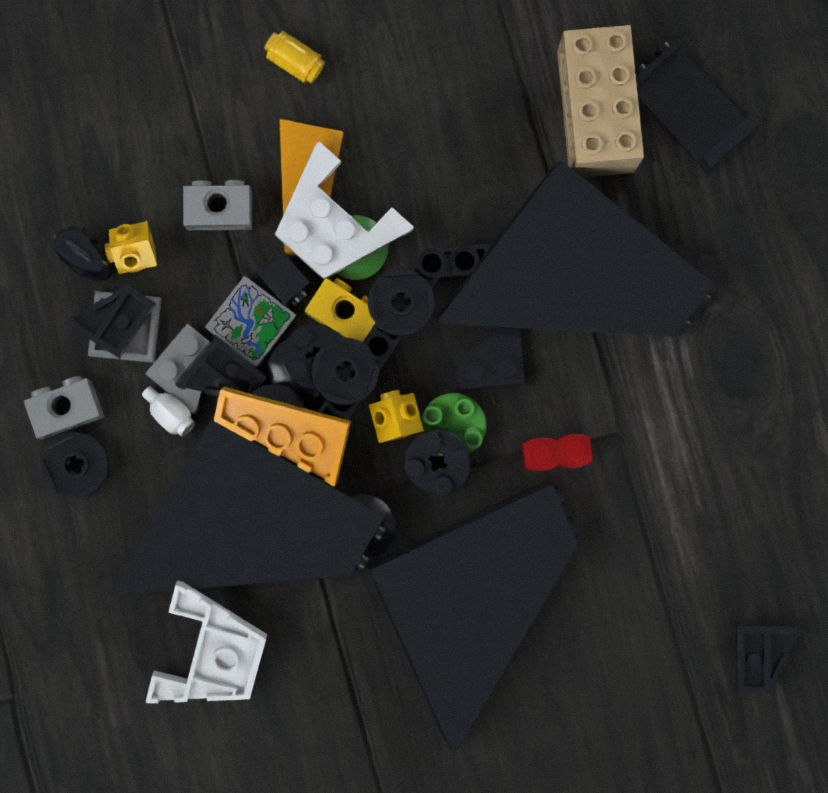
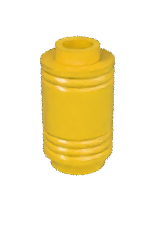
M282 31L279 35L274 32L264 47L268 51L266 55L268 60L303 83L308 81L312 84L325 65V61L321 59L322 55L317 54V52H314V50L285 31Z

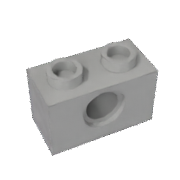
M239 180L225 181V186H212L210 181H193L192 186H183L184 227L187 231L252 230V190L250 186L244 185V181ZM215 198H224L227 201L225 209L221 212L210 210V204Z
M75 376L62 381L63 387L51 391L50 387H45L31 392L32 398L24 400V404L37 439L44 440L105 418L91 380L87 378L82 380L81 376ZM67 397L70 400L71 408L65 415H59L56 410V404L61 398Z

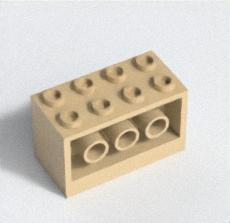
M631 25L564 31L557 54L568 166L581 177L634 173L644 158Z

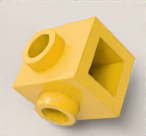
M148 221L131 225L123 224L117 228L109 229L110 243L105 244V252L108 262H115L118 274L134 273L145 268L157 266L156 247Z
M399 390L387 392L380 395L381 401L369 405L379 443L401 439L424 431L414 393L400 395Z

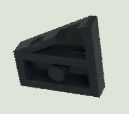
M215 335L176 380L175 385L180 389L186 390L188 388L219 397L220 389L223 387L252 393L263 384L267 376L219 336Z

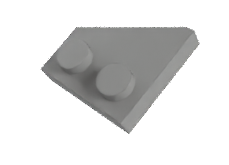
M187 323L145 374L166 392L181 401L195 415L199 409L202 391L188 388L186 390L180 389L175 385V382L209 341Z

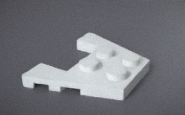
M319 141L313 149L275 235L325 280V278L335 275L372 252L389 245V243L401 236L411 233L414 227L392 207L369 232L356 222L319 188L341 164V160Z
M177 580L168 613L202 621L198 642L188 678L154 670L146 703H158L159 700L187 702L188 699L207 698V701L250 699L267 634L186 583Z

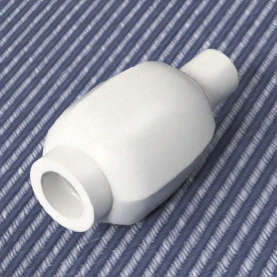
M151 386L143 391L142 396L150 403L151 415L166 431L171 434L178 433L181 437H184L193 429L195 422L191 419V412L181 401L168 393L159 394Z

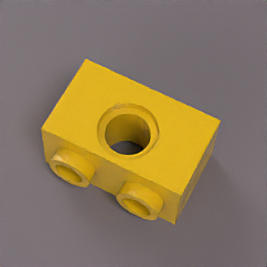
M325 278L304 310L306 315L340 333L343 338H353L363 342L375 324L369 314L368 297L363 295L360 300L350 293L352 288L338 278H335L333 282ZM343 303H349L355 308L353 316L346 320L340 319L336 315L338 306Z

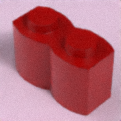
M570 434L558 440L546 437L535 438L521 446L523 467L525 470L532 472H542L556 466L577 468L593 461L590 437L582 434Z

